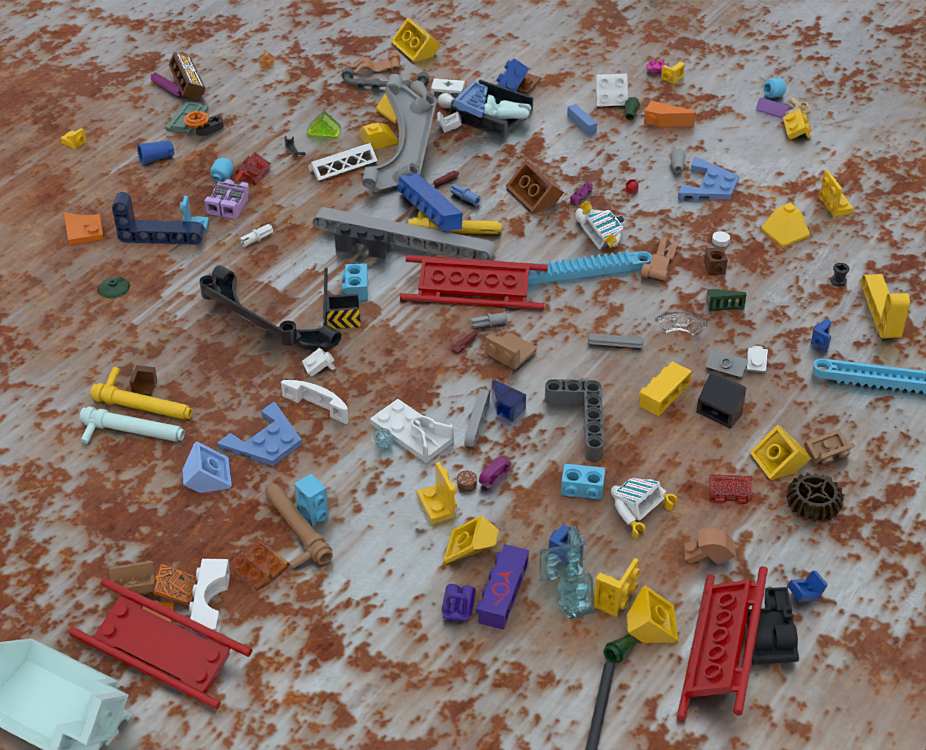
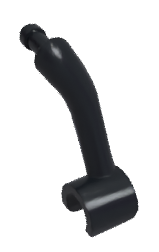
M287 136L284 137L285 146L290 147L295 156L306 155V152H298L296 149L294 136L291 139H287Z

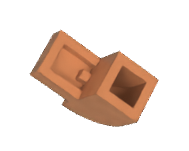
M717 528L700 529L697 531V538L684 543L685 560L689 564L709 556L719 565L736 557L734 540L726 532Z

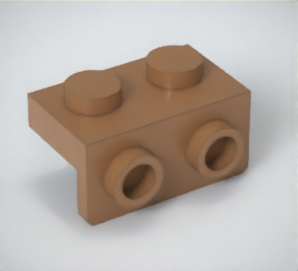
M840 429L806 441L803 444L814 465L820 463L826 465L834 461L833 458L835 457L844 458L851 454L850 450L855 447L854 443L847 444Z
M152 561L109 568L111 581L140 595H148L154 591L156 581L154 580L155 572ZM110 590L111 598H119V594Z

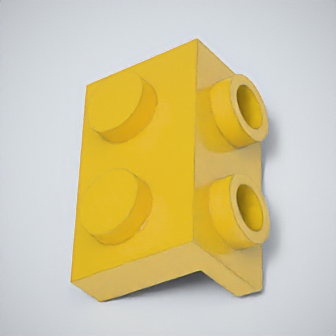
M799 109L783 117L790 140L804 133L808 139L812 138L810 134L812 128L806 113L803 114Z

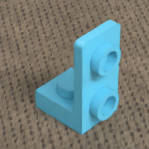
M184 196L183 202L180 203V211L184 214L182 221L200 222L204 225V233H207L209 217H191L189 198Z

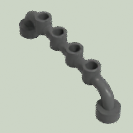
M349 67L344 68L341 74L346 83L356 85L358 90H363L365 86H371L373 91H378L380 87H386L388 82L381 81L378 78L373 80H365L363 77L353 79L354 70ZM420 72L417 80L423 82L424 85L429 83V74ZM409 80L402 82V84L410 89L412 83Z

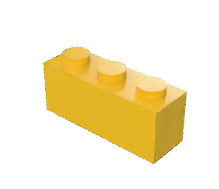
M673 361L667 367H663L657 377H653L650 383L640 390L639 407L659 417L690 385L692 371Z

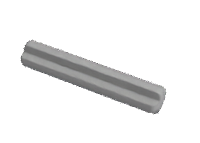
M590 333L588 336V344L643 348L644 342L642 337Z

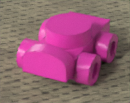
M662 59L658 61V64H655L654 60H650L649 64H646L647 72L660 74L662 66H668V64L664 63Z

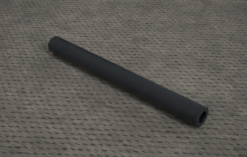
M611 662L604 663L585 750L598 749L615 671V664Z

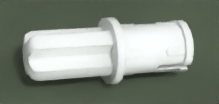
M267 224L257 230L253 229L251 233L239 238L240 243L245 248L256 241L260 242L262 238L273 233V228Z

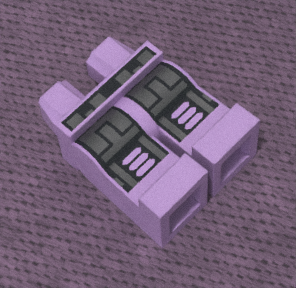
M226 179L225 182L219 181L213 194L204 200L206 214L222 215V217L237 220L249 200L248 183L242 182L236 185L229 179Z

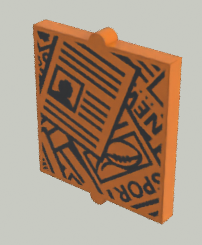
M161 564L158 575L154 578L156 583L153 594L190 606L196 576Z

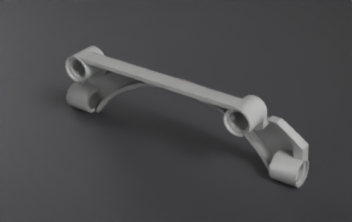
M391 74L386 86V96L395 112L399 128V141L396 152L388 162L379 166L366 167L362 179L363 186L375 192L396 188L399 183V176L416 173L420 175L437 103L435 96L431 93L425 94L422 98L402 84L403 79L398 74Z

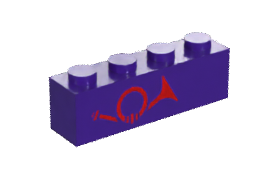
M504 544L501 552H497L495 558L496 566L491 568L489 584L484 585L483 599L478 601L476 606L479 624L503 630L529 564V550Z

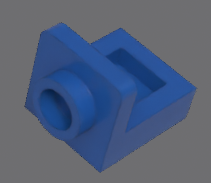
M825 318L820 324L817 323L815 325L811 344L824 351L829 349L831 341L829 332L832 321Z
M563 524L552 533L549 539L548 554L564 563L569 559V547L567 544L570 542V527Z
M811 571L806 579L790 580L787 585L793 597L799 602L817 601L828 586L817 571Z

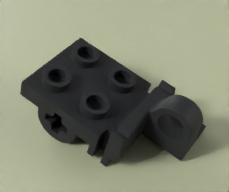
M788 587L765 588V608H761L752 664L799 662L797 628L793 622L794 616ZM749 609V612H748L747 629H748V627H749V621H750V616H751V610H752V609Z

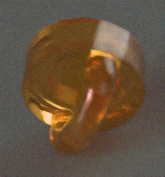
M264 50V54L259 56V63L262 66H270L274 63V56L269 54L267 50Z

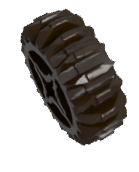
M807 472L805 476L800 474L798 478L793 479L788 486L786 498L788 507H791L793 513L797 512L798 517L803 516L805 520L813 519L814 523L816 520H820L823 523L825 519L831 521L833 517H837L843 506L844 494H842V488L838 486V482L832 481V477L827 479L824 474L818 476L816 472L814 475H810Z

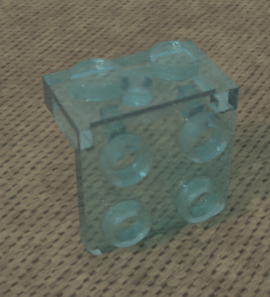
M577 526L568 527V545L540 551L539 576L541 580H553L559 577L582 574L585 539L583 534H579Z

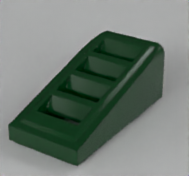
M708 289L706 304L709 311L744 309L747 294L746 292Z

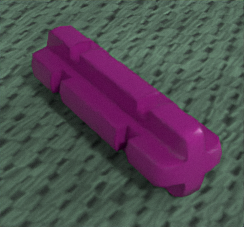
M586 182L570 197V203L577 205L593 190V184Z

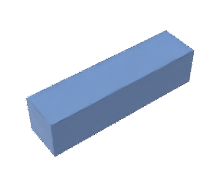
M577 104L568 106L567 115L588 134L597 131V122Z

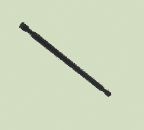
M324 268L325 274H324V306H323V319H324V322H323V326H324V325H327V322H326V319H327L326 296H327V281H328L327 272H328V268Z

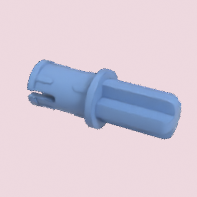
M457 184L451 186L450 192L459 196L461 200H466L475 206L480 203L481 196L472 193L470 189H464Z

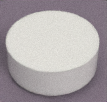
M718 231L713 234L712 243L715 246L725 247L729 244L730 235L728 233Z

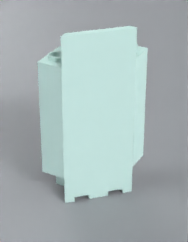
M32 638L0 642V727L43 750H99L102 745H109L119 733L117 727L123 720L128 721L133 714L124 710L128 694L116 689L119 681Z

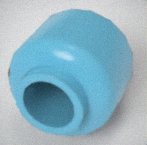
M782 78L767 79L763 85L764 94L768 98L782 97L786 92L785 81Z
M227 158L216 159L210 168V174L216 182H225L226 179H230L234 172L233 163Z

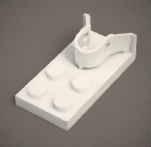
M399 399L370 418L372 426L425 463L454 443L453 425L435 422L433 419L421 415Z

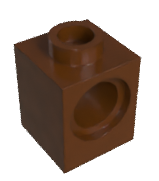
M706 248L704 264L708 275L726 274L728 260L724 248Z

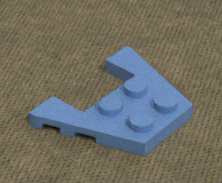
M695 157L691 164V171L705 173L704 179L699 188L682 184L678 192V198L684 199V196H692L693 199H699L700 196H709V199L731 200L739 181V175Z
M273 402L261 410L262 417L271 422L266 428L246 442L230 433L218 441L217 445L220 450H232L233 454L239 456L244 454L250 456L252 460L274 466L301 446L302 440L278 405Z

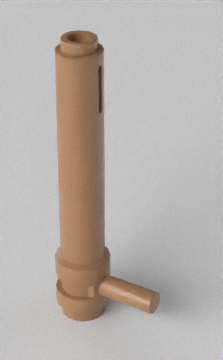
M275 483L269 484L266 487V496L303 542L306 552L289 562L291 568L298 567L310 558L320 565L327 564L333 557L330 545L326 543L322 535L317 534L280 485Z

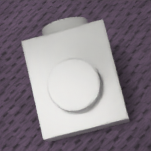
M441 112L437 113V125L445 133L462 125L459 112L445 118Z
M761 346L748 348L746 371L765 373L768 349H763Z
M321 348L302 361L307 373L311 377L326 366L332 371L335 369L333 364L334 358L329 352L325 353Z

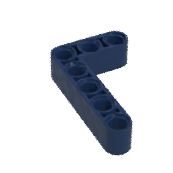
M119 192L116 195L112 211L117 236L120 241L125 243L196 245L202 241L205 228L200 222L135 220L130 195L125 192Z

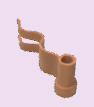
M392 52L388 55V59L377 63L363 57L355 64L341 62V65L349 68L358 67L354 70V74H357L365 67L376 73L382 72L385 69H391L393 73L400 72V55L397 52Z
M663 237L657 253L652 256L650 264L644 263L641 277L647 279L651 277L666 281L669 272L666 271L669 261L673 260L676 248L681 240L672 242L667 255L664 256L667 237Z

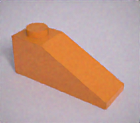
M650 101L645 109L644 124L656 127L694 126L696 111Z

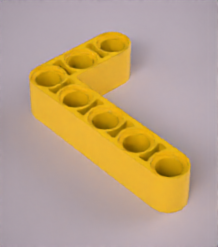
M882 274L863 275L861 280L862 289L880 337L882 339L901 338L910 306L909 294L889 293Z

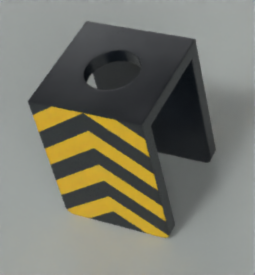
M358 294L326 296L328 326L334 329L361 326Z

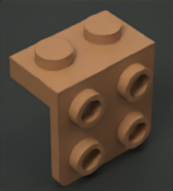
M491 333L485 337V354L514 370L537 350L535 345L512 333H506L501 338Z

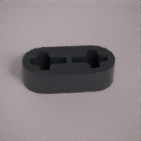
M221 116L209 117L210 121H208L207 125L196 128L197 135L206 136L224 127L223 118Z

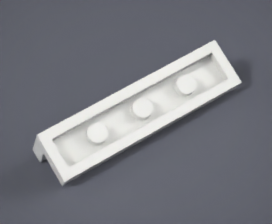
M371 143L313 161L309 164L308 169L310 173L314 172L317 181H321L375 163L377 158ZM368 153L371 156V160L368 161L361 158L362 155ZM357 159L356 165L352 166L347 163V160ZM335 164H343L341 170L332 168ZM323 168L328 169L326 175L320 176L318 170Z

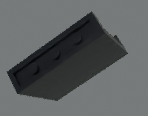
M479 80L480 84L488 87L484 104L487 103L488 96L492 95L495 98L496 104L503 100L529 104L531 106L530 113L533 111V97ZM453 104L450 106V115L459 112L463 124L503 138L524 120L513 118L502 120L487 115L484 112L482 118L467 111L458 110Z

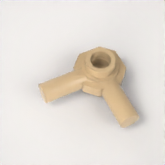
M791 97L789 102L795 109L786 111L785 116L799 109L803 114L809 115L812 108L807 102H799L794 97Z

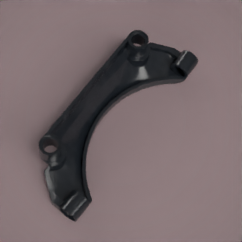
M222 265L216 266L212 275H205L199 280L201 295L204 299H213L237 313L254 327L276 335L280 338L283 345L291 346L298 343L303 349L316 351L321 348L326 352L337 346L341 340V332L328 325L317 329L300 330L296 329L295 322L287 320L281 322L278 327L246 309L240 304L236 296L237 276Z

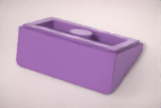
M759 98L756 109L784 117L786 111L792 110V106Z

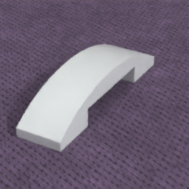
M283 380L281 382L283 397L296 403L305 399L330 410L331 418L345 424L349 422L347 406L331 391L304 381Z

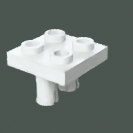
M627 73L597 74L596 106L625 105V101L628 99Z

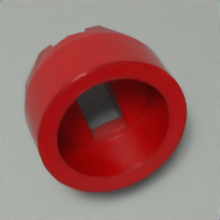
M635 179L628 180L625 185V191L628 193L638 192V182Z

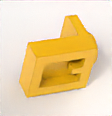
M679 62L672 68L666 65L662 66L661 79L675 84L684 77L685 63Z
M82 128L76 132L70 131L61 137V143L73 149H77L87 142L85 131Z

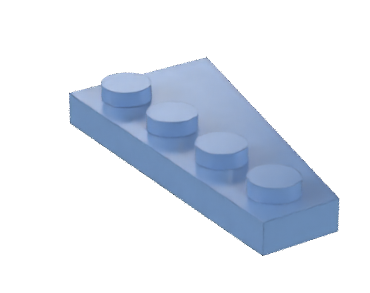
M473 81L454 100L453 106H456L458 110L467 111L482 118L488 87Z

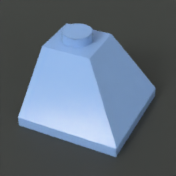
M196 441L182 470L183 484L199 493L229 489L232 486L229 458Z

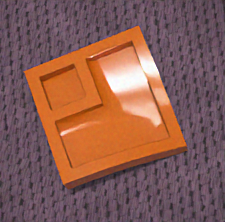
M64 212L69 245L104 240L100 214L78 215Z

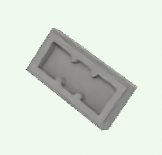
M711 349L705 367L743 378L748 359Z

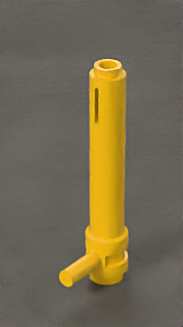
M421 211L418 212V217L408 219V224L442 231L430 219L425 217ZM462 220V229L447 232L455 234L498 235V233H501V223H498V221Z
M112 367L106 384H93L90 390V398L94 399L95 402H105L108 405L117 404L181 420L190 419L193 410L189 405L120 390L114 386L120 371L117 367Z

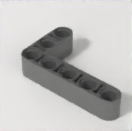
M548 380L545 383L544 399L546 403L550 405L583 406L585 458L590 462L600 461L603 457L604 448L601 383L596 380Z

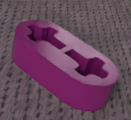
M502 456L498 457L482 471L479 483L487 488H491L508 473L511 462Z

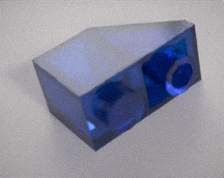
M493 379L491 396L496 413L513 422L526 409V394Z

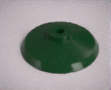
M110 277L100 283L98 293L105 298L121 297L129 291L130 284L122 277Z

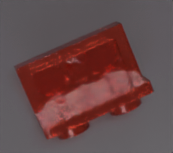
M254 152L251 157H246L243 162L244 166H239L235 172L238 174L235 180L238 181L240 177H243L255 186L271 163Z
M709 475V500L719 504L727 503V501H735L736 504L741 505L751 502L753 498L751 476Z

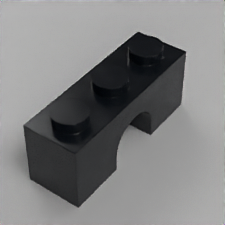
M339 224L334 234L336 251L353 253L356 245L362 244L367 247L369 256L386 259L391 249L390 232Z

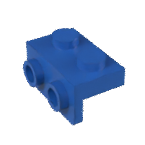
M513 58L511 61H507L504 66L506 70L503 74H499L496 81L498 86L516 91L528 72L529 67Z

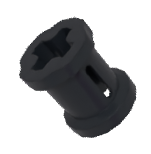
M836 263L833 266L834 275L831 277V282L833 285L841 287L847 284L846 275L849 273L850 267L845 263Z

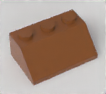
M527 160L524 161L506 185L533 213L554 206L565 193L538 167Z

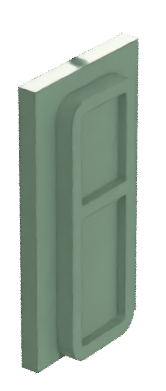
M185 102L168 123L166 130L189 134L193 128L185 125L184 117L193 111L206 112L209 109L208 106Z

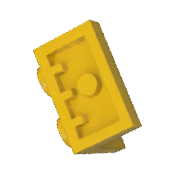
M825 170L822 177L821 191L819 192L820 200L823 201L827 210L834 217L852 214L854 208L843 195L841 186L829 170Z
M440 462L435 463L436 485L416 490L417 497L431 525L455 518V509L457 508L455 494H457L454 482H450L448 471L442 467Z
M634 558L620 581L602 573L598 574L595 581L593 607L616 617L621 610L627 608L630 595H635L639 583L636 582L640 574V569L638 568L639 559Z

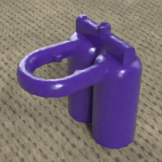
M448 584L445 588L441 609L443 618L453 619L454 622H457V620L468 621L473 611L475 588L469 585L460 588L456 584Z

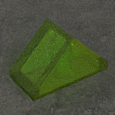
M323 111L310 122L307 134L338 137L341 125L326 111Z

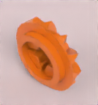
M193 111L183 119L185 125L190 128L203 127L210 121L209 115L201 111Z

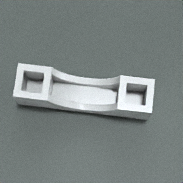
M202 559L201 567H198L196 571L198 582L193 586L194 602H190L189 606L190 619L219 633L221 629L219 611L209 607L208 602L216 594L228 590L230 578L228 559ZM186 627V630H187V631H189V632H191V633H193V634H195V635H197V636H200V637H202V638H204V639L207 638L206 636L201 635V634H199V633H197V632H195V631H193V630H191V629H189V628Z

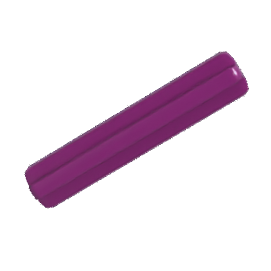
M156 72L150 75L151 80L178 97L182 95L178 85Z

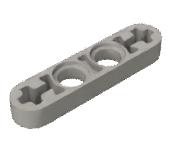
M480 388L465 434V447H476L490 401L491 392L488 389Z

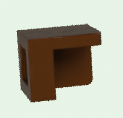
M136 365L130 379L131 391L133 393L146 396L152 395L158 381L155 367Z

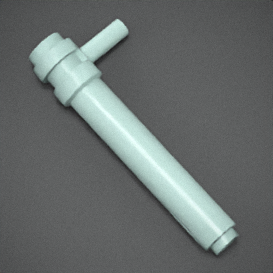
M90 406L82 408L79 416L80 422L87 426L81 438V442L84 444H88L95 428H110L174 442L182 441L185 435V430L180 426L110 413L108 410H97L95 407Z

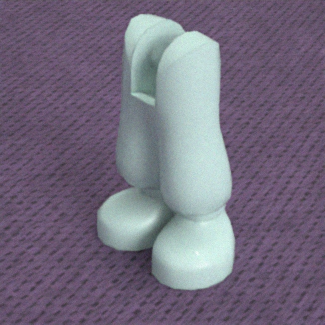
M492 95L488 96L484 107L485 114L502 120L512 118L527 119L531 111L529 104L504 100L496 104L495 98Z

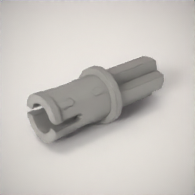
M506 312L497 314L487 313V316L471 318L470 323L473 328L484 326L491 328L493 325L508 323V317Z

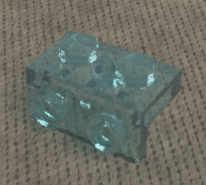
M565 572L560 573V582H558L561 599L558 600L560 610L565 612L569 619L594 613L593 578L590 573L568 578Z

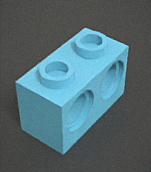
M345 264V272H342V282H345L342 283V294H358L359 301L368 300L367 264Z
M564 463L561 495L602 500L605 468Z
M310 474L294 484L297 508L311 526L329 516L327 490L319 480Z

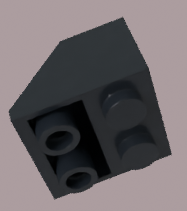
M712 371L698 398L696 413L731 429L742 416L747 387Z

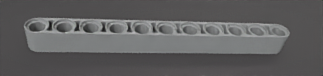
M326 207L320 208L313 219V225L320 230L335 233L339 224H348L390 232V244L460 259L491 260L496 249L495 244L489 240Z

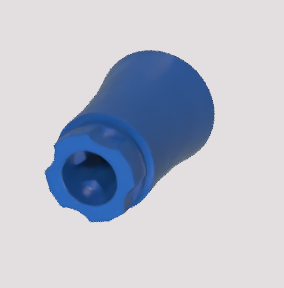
M169 140L137 143L139 161L141 165H146L174 156L172 142Z

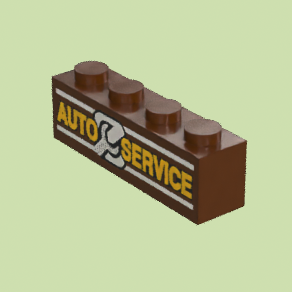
M174 52L168 65L182 96L200 100L201 96L205 93V86L191 57Z

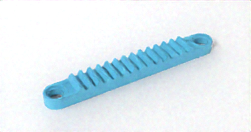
M625 251L623 254L621 252H618L616 255L611 253L610 256L605 253L603 257L598 254L596 258L591 255L588 259L584 256L583 259L577 257L576 260L570 258L569 261H566V259H563L562 262L556 260L555 263L550 261L548 263V271L529 270L528 285L642 270L644 263L650 264L652 255L645 251L633 253Z
M817 359L813 365L812 372L816 377L836 380L837 383L844 381L845 384L852 382L853 385L860 383L861 386L868 384L869 387L875 385L876 388L883 386L884 389L891 387L892 390L899 388L900 391L907 389L908 392L915 390L916 393L923 391V394H926V371L831 359ZM818 367H825L827 370H821Z

